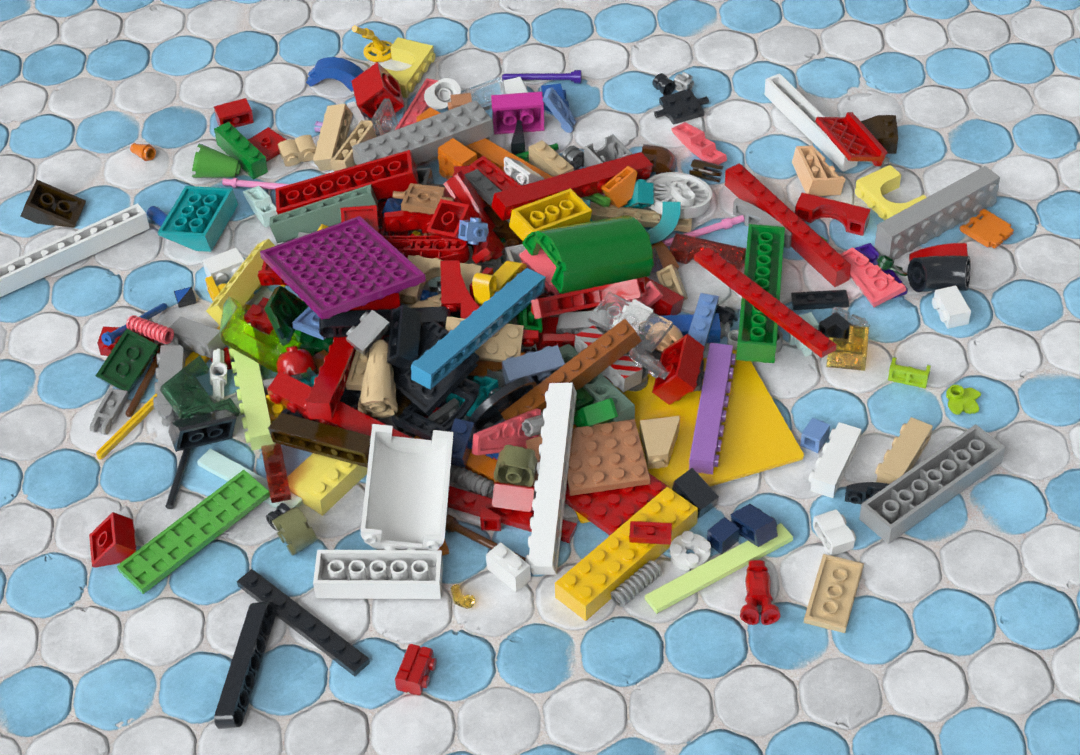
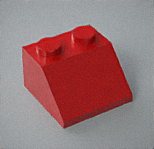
M112 512L89 534L92 567L96 568L121 563L136 552L135 529L133 519Z

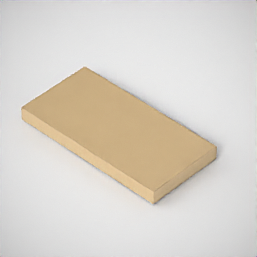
M823 554L804 617V623L845 633L864 563Z

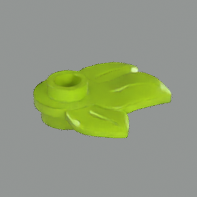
M952 385L947 389L948 408L952 413L960 415L962 411L968 414L979 412V406L975 401L981 396L979 391L970 387L963 388L960 385Z

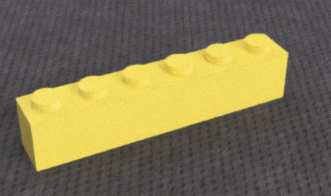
M269 238L255 246L206 310L220 327L226 324L231 325L237 319L236 315L245 309V303L250 301L254 297V291L261 287L258 271L262 270L264 260L261 258L260 251L275 246Z

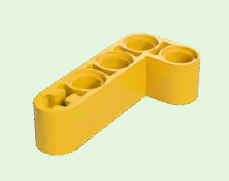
M506 261L493 275L476 273L472 281L475 302L482 306L485 301H488L497 291H500L507 282L512 281L518 273L527 268L526 264Z

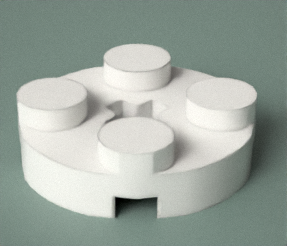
M684 531L682 535L677 536L671 542V561L679 569L690 571V568H697L710 560L711 544L698 534ZM687 550H693L695 553L687 554L686 552Z

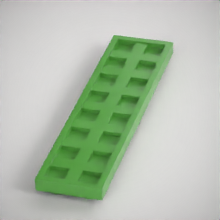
M242 470L117 566L118 571L142 594H145L269 498V490L248 472Z

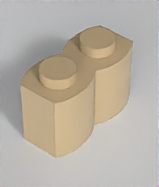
M302 135L295 140L289 139L278 144L285 166H294L300 162L312 161L316 151L311 135Z

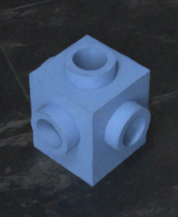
M471 217L470 220H460L459 239L468 241V244L479 245V242H486L489 233L488 223L481 222V218Z

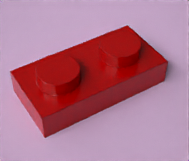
M630 521L629 542L671 545L672 523Z

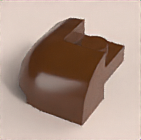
M643 144L642 153L653 164L651 172H656V175L675 172L676 160L670 150L662 146Z

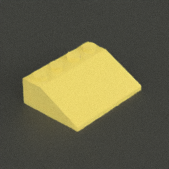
M312 453L278 486L302 498L303 504L323 516L367 475L368 468Z

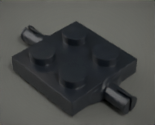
M691 89L659 98V103L663 109L654 111L655 118L666 116L673 125L704 116V110L701 105L709 103V99L707 96L700 99L696 98Z

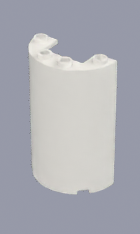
M372 424L361 537L365 543L377 550H438L445 539L453 432L433 430L432 440L395 437L392 436L393 426Z

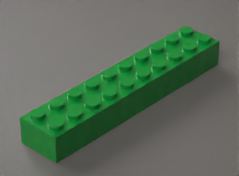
M749 224L744 275L780 301L785 227ZM743 297L741 300L736 360L775 363L778 324Z

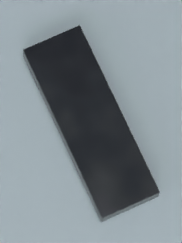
M847 290L791 293L793 310L849 307Z

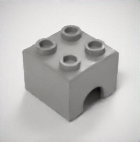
M612 134L605 137V144L599 150H594L593 143L584 147V166H593L632 155V153Z

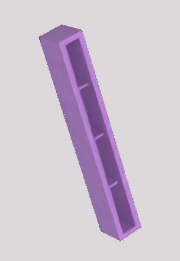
M710 343L689 459V470L693 468L697 473L713 475L714 467H718L719 455H716V452L721 451L722 440H719V437H723L724 425H721V422L726 420L727 411L724 410V407L728 408L729 396H726V393H730L731 382L728 380L733 378L734 368L731 365H735L736 354L732 353L733 345Z

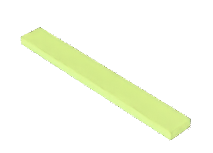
M780 523L776 527L778 536L762 546L757 547L750 541H746L646 594L645 600L657 614L749 565V561L758 560L792 542L793 536Z

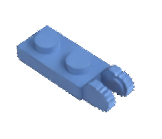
M550 87L546 90L542 100L551 110L554 117L561 123V128L565 132L571 133L576 120L554 88Z

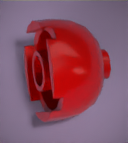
M297 346L287 347V351L280 354L276 363L277 373L281 371L289 376L306 373L310 367L312 371L316 369L310 352L305 349H298Z

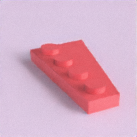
M853 247L840 254L851 264L850 277L873 307L906 291L905 285L899 284L895 281L894 277L884 273L879 266L873 265L867 257Z
M541 409L530 410L473 434L472 454L500 453L504 446L508 444L527 449L526 440L538 437L539 434L531 437L526 436L522 430V423L525 419L541 415Z

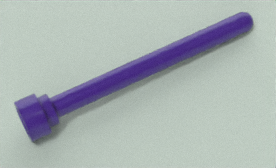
M574 70L571 73H518L502 75L503 80L521 77L522 80H571L574 83H581L582 81L581 70Z

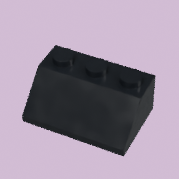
M227 409L221 411L214 410L204 415L197 414L191 418L176 419L170 422L168 433L175 451H182L232 439L237 418L236 415Z

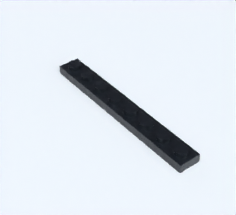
M251 569L237 581L238 587L256 601L274 602L278 618L354 677L370 664V660L366 655L255 570Z

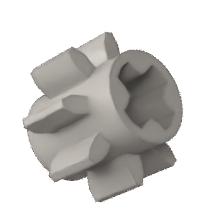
M685 72L682 75H676L674 78L675 90L679 92L687 89L692 90L694 81L691 79L693 76Z

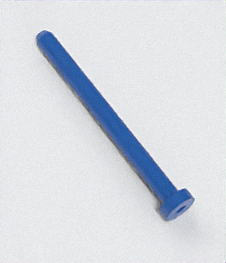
M161 303L139 317L149 320L166 310L167 304ZM126 324L111 333L105 332L102 334V342L107 346L113 344L115 339L126 330Z

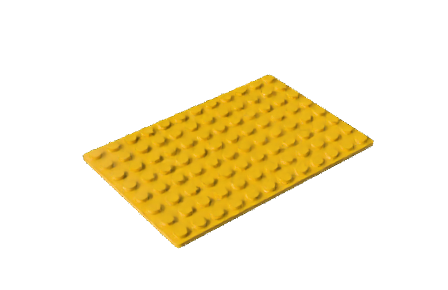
M703 358V360H704L703 371H704V372H705V368H706L707 358ZM735 359V365H731L734 368L733 378L728 380L731 382L730 393H726V396H729L728 408L724 407V410L727 411L726 420L721 422V425H724L723 437H719V440H722L721 451L716 452V455H719L718 467H714L713 475L698 473L710 487L804 459V453L751 361ZM653 372L648 374V384L640 391L627 390L622 392L618 387L616 388L635 405V423L642 450L640 420L679 416V434L668 467L648 469V473L669 486L672 490L674 481L689 470V459L701 391L687 393L679 401L676 400L669 405L652 393L657 374ZM575 511L580 523L590 522Z

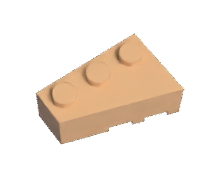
M796 146L792 164L805 192L815 196L841 195L845 178L838 176L835 168L825 162V158L814 146Z

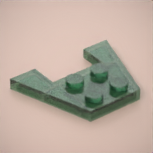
M200 355L165 382L160 388L161 393L180 419L225 409L238 417L240 411L231 398L214 403L196 377L208 374L210 370Z

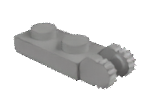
M109 388L94 414L89 428L91 432L97 431L100 427V421H103L101 434L106 435L110 431L111 424L114 423L129 397L128 391Z

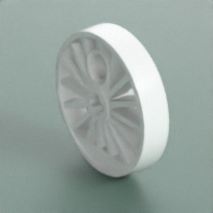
M666 172L654 175L647 181L648 183H654V204L649 207L661 215L662 202H681L679 219L698 217L704 214L710 206L712 198L711 188L706 182L693 175Z

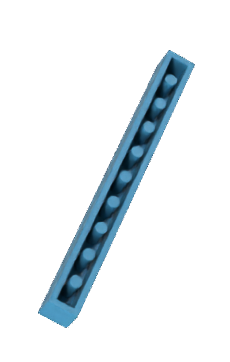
M529 268L518 273L512 281L507 282L493 297L485 301L468 318L462 320L456 328L450 330L443 339L438 340L430 350L428 349L424 355L415 360L411 365V380L431 390L531 303V300H535L544 292L546 277Z

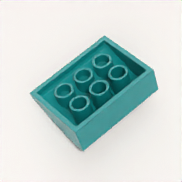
M185 186L157 232L158 235L195 251L212 252L238 206L233 189Z

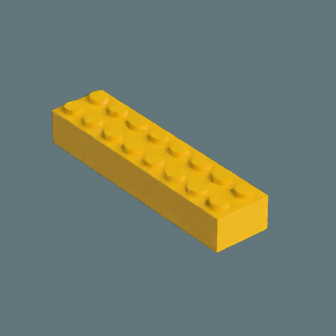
M666 487L555 582V598L587 621L612 599L611 592L620 587L625 580L629 579L635 572H638L640 568H643L648 561H655L670 548V545L629 542L630 521L672 523V542L677 536L682 535L684 531H689L697 524L698 508L669 487Z

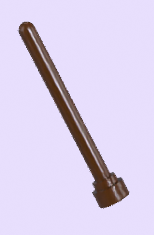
M160 348L156 352L151 366L125 414L127 417L133 416L156 373V368L159 367L157 365V353H160Z
M449 514L446 515V532H457L491 550L498 545L460 525L455 517ZM515 553L516 555H518L520 558H522V559L526 562V558H525V557H523V556H521V555Z

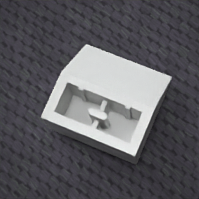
M509 157L504 158L505 173L521 186L544 179L522 162Z

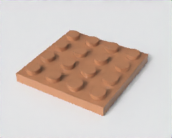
M635 419L598 424L591 427L573 428L567 476L570 496L650 484V477Z

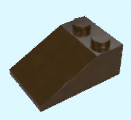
M877 115L861 121L886 149L887 154H896L898 144L896 115Z
M36 179L20 217L37 224L75 228L86 200Z

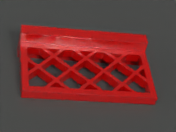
M847 112L845 117L816 118L815 122L849 161H871L875 166L882 165L887 154L886 149L853 112Z

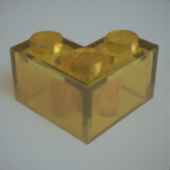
M850 326L848 339L829 338L837 346L836 351L827 355L826 367L865 371L869 327Z

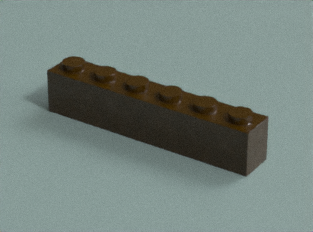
M280 413L268 427L274 443L368 468L371 436L285 413Z

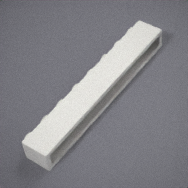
M780 73L765 80L764 95L842 172L857 166L858 161H849L815 122L817 117L824 116Z

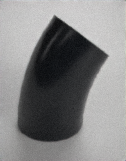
M970 256L913 258L909 262L907 269L909 284L916 292L935 291L951 286H957L958 290L967 291L971 277Z

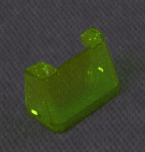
M229 296L222 309L219 331L221 341L230 348L277 373L276 363L280 354L286 352L287 347L297 346L299 349L301 343L293 334L289 344L282 346L274 329L268 336L250 326L243 318L245 311L242 309L241 304Z

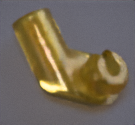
M458 584L451 586L453 601L456 605L465 609H470L474 606L475 597L473 595L467 594L464 596L461 586Z

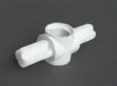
M220 348L213 350V363L210 365V384L213 386V399L217 401L224 399V386L227 384V365L224 363V351L220 350Z

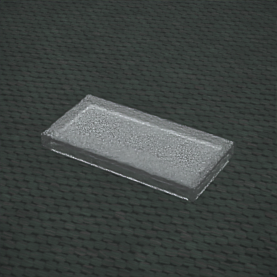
M608 292L588 317V322L606 331H609L625 318L642 340L637 346L651 353L673 327V322L611 292Z

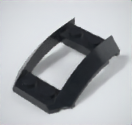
M465 378L452 393L464 398L465 401L441 425L423 417L425 413L413 403L404 408L403 413L399 416H392V421L400 432L406 430L424 440H432L433 430L450 432L455 418L463 419L476 401L480 385Z

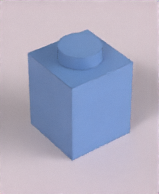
M812 417L801 434L800 446L819 453L829 438L830 425Z

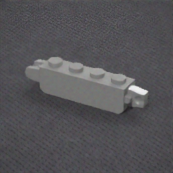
M173 338L169 344L161 345L160 353H157V365H159V368H156V379H158V382H155V394H157V397H154L153 403L154 409H157L158 415L162 417V425L167 427L170 426V422L174 421V416L180 415L183 409L185 357L184 348L178 345L177 338Z

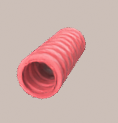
M136 315L130 316L127 320L126 328L139 335L154 339L163 344H169L174 338L173 329Z

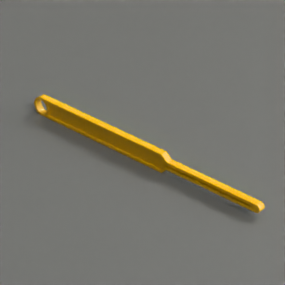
M245 304L244 310H249L251 305ZM238 313L236 321L231 325L226 324L217 328L222 331L226 343V335H230L228 327L245 324L243 314ZM192 352L185 359L184 384L211 358ZM157 394L96 452L99 460L109 454L154 409L153 400L154 397H157Z

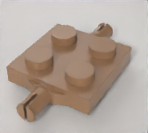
M410 183L406 191L393 192V198L403 199L401 210L434 214L440 199L454 201V198L444 197L446 193L445 187Z

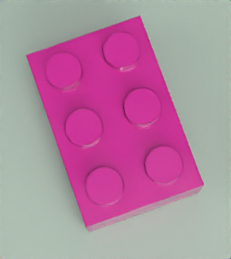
M542 92L491 95L494 135L514 133L518 120L522 121L523 132L545 131Z

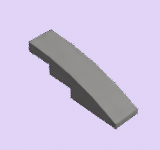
M739 198L734 200L733 215H743L745 226L756 224L784 227L779 221L758 207ZM785 228L784 247L789 249L791 247L792 233Z

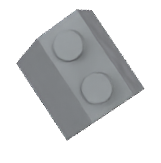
M373 310L370 313L366 311L359 319L361 321L357 327L352 326L346 333L348 335L346 338L347 342L363 356L368 353L375 341L379 340L390 328L389 322Z

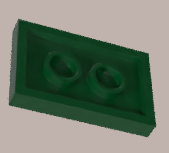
M126 328L95 376L119 390L128 391V394H130L160 347Z

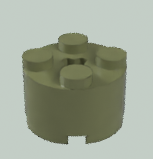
M509 444L504 446V449L500 451L494 471L495 481L531 487L538 463L535 451Z
M294 507L272 520L275 529L279 531L277 532L278 537L282 543L286 542L288 544L286 547L292 556L317 541L312 527H309L308 520L298 507Z

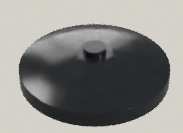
M524 376L500 388L493 389L488 394L489 396L476 408L468 421L475 424L476 431H480L489 422L497 423L503 419L501 413L536 387V382L531 376Z

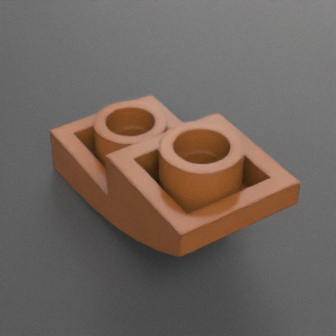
M662 241L651 244L653 261L659 270L671 264L677 270L679 269L674 256Z

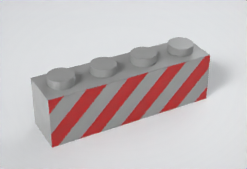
M594 325L575 335L574 346L576 351L580 353L600 338L603 333ZM625 354L601 372V374L606 376L614 386L625 392L641 383L643 369Z

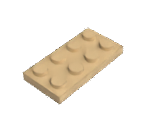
M447 317L445 329L448 331L453 330L465 319ZM506 324L475 351L479 355V360L502 362L509 357H519L524 326Z

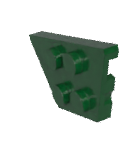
M278 286L271 294L264 310L282 346L289 344L296 330L293 329L292 322L305 311L307 304L304 301H297L296 295L288 292L282 286Z

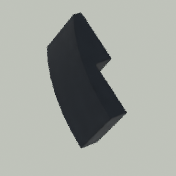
M863 482L847 485L845 502L862 504L866 499L871 498L889 484Z

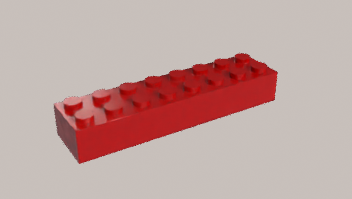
M407 150L276 188V212L281 214L370 184L377 200L393 196L394 191H406L410 183L419 184L416 163L411 151Z

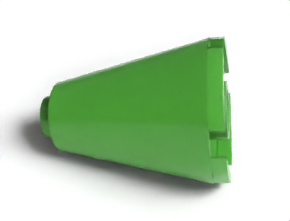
M198 144L197 147L200 150L195 153L192 171L196 173L192 174L193 178H234L236 174H240L241 164H238V160L208 146Z

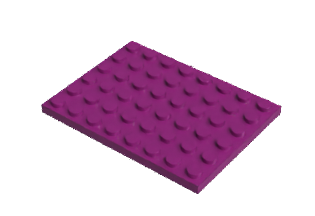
M360 216L260 251L261 258L322 320L329 319L341 312H348L352 308L364 306L376 299H383L387 295L399 293L403 289L417 286L426 281L425 274Z

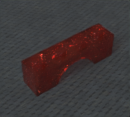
M678 233L675 234L670 246V252L676 262L688 264L694 260V254L709 247L740 272L742 271L745 263L746 248Z

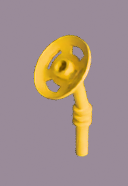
M352 27L353 32L373 41L367 44L363 50L366 59L372 62H385L392 59L391 42L380 40L368 28ZM372 51L373 53L377 54V56H373L369 54V52Z

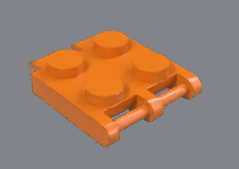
M986 209L980 210V214L970 218L966 225L959 227L961 232L987 248L998 247L1014 231L1011 228V224Z

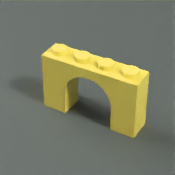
M397 37L391 46L392 60L412 66L401 71L386 70L398 80L402 97L407 98L414 91L416 84L421 81L423 74L428 71L430 64L434 62L435 53L432 45Z
M891 165L856 180L855 194L857 197L861 198L884 221L927 198L925 195H922L906 203H894L885 199L883 195L900 187L901 174Z

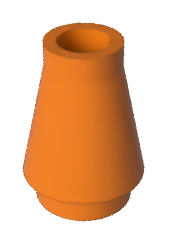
M133 143L130 147V151L144 161L153 160L156 155L155 148L150 144Z

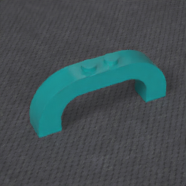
M582 200L590 208V200ZM662 202V218L654 228L646 230L650 235L651 244L663 241L674 231L680 217L681 202Z

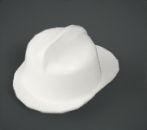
M443 78L426 89L424 100L431 108L442 110L448 107V102H451L450 95L461 94V88L455 80Z

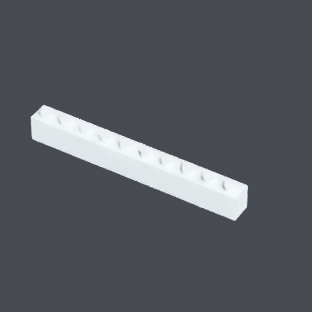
M137 203L1 265L0 297L150 229L146 212Z
M549 383V389L545 393L547 407L543 410L545 424L541 427L543 441L539 445V455L541 456L540 462L537 463V473L539 475L538 480H535L536 498L532 502L534 517L530 519V527L532 529V534L528 537L530 551L529 555H526V562L530 565V571L533 575H557L577 395L573 383Z

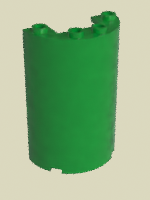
M628 215L531 232L522 243L531 256L538 255L540 248H542L556 266L551 282L560 294L648 277L654 266L649 233L637 219Z

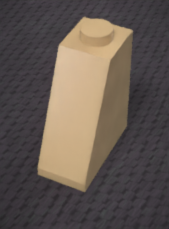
M679 416L640 420V437L648 469L668 467L679 434Z

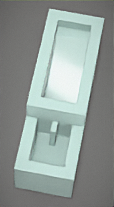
M260 186L243 191L256 217L264 227H268L270 217L278 215L271 197Z

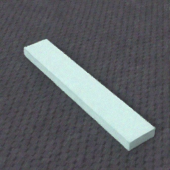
M209 449L197 461L198 466L227 482L242 470H245L269 490L270 497L264 502L275 508L281 503L286 504L290 509L294 507L299 508L303 504L302 498L212 449Z

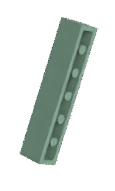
M370 184L270 217L269 226L277 244L288 242L298 237L299 232L312 233L317 231L321 224L330 227L341 223L340 208L377 205V211H379L378 200Z

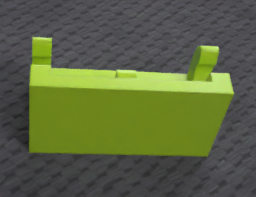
M892 358L888 381L926 389L931 365L927 364L926 371L910 366L896 365L897 358Z

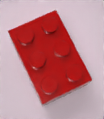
M686 334L662 351L652 393L670 405L676 400L679 401L687 393L693 392L697 386L696 381L700 373V364L703 359L705 346L689 334Z

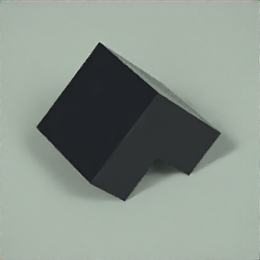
M836 312L819 322L818 331L843 347L851 342L853 325Z

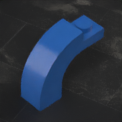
M327 57L317 61L315 67L308 73L309 77L306 83L311 87L323 79H336L352 92L353 86L351 81L364 71L349 60Z

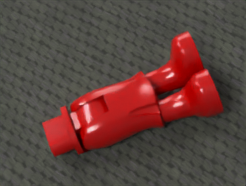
M763 560L749 561L745 577L747 592L745 601L747 604L742 606L740 618L747 624L756 625L759 621L757 605H761V623L763 625H770L780 619V610L778 606L771 603L773 598L771 596V579L768 568Z

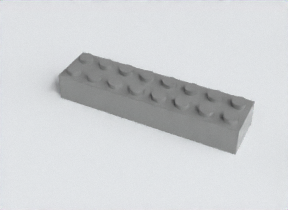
M475 100L352 146L354 163L359 165L410 150L415 163L419 164L437 157L438 147L452 138L466 146L493 136L492 119Z
M984 166L877 224L874 248L880 255H886L893 260L898 259L907 252L913 251L916 247L927 243L934 237L940 236L943 232L979 214L980 210L992 207L997 200L1000 177Z
M975 424L862 503L859 520L889 544L999 466L1003 461L1005 447Z

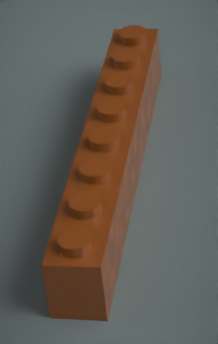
M624 318L508 407L501 415L505 420L537 408L541 409L542 412L547 407L545 393L549 389V383H573L575 390H578L642 342V340Z

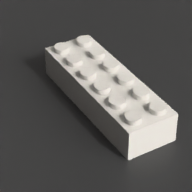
M317 550L313 580L315 597L335 599H441L443 576L442 550Z

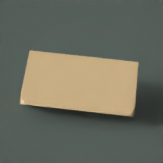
M671 264L656 272L661 285L683 296L684 300L688 299L679 272L674 265Z

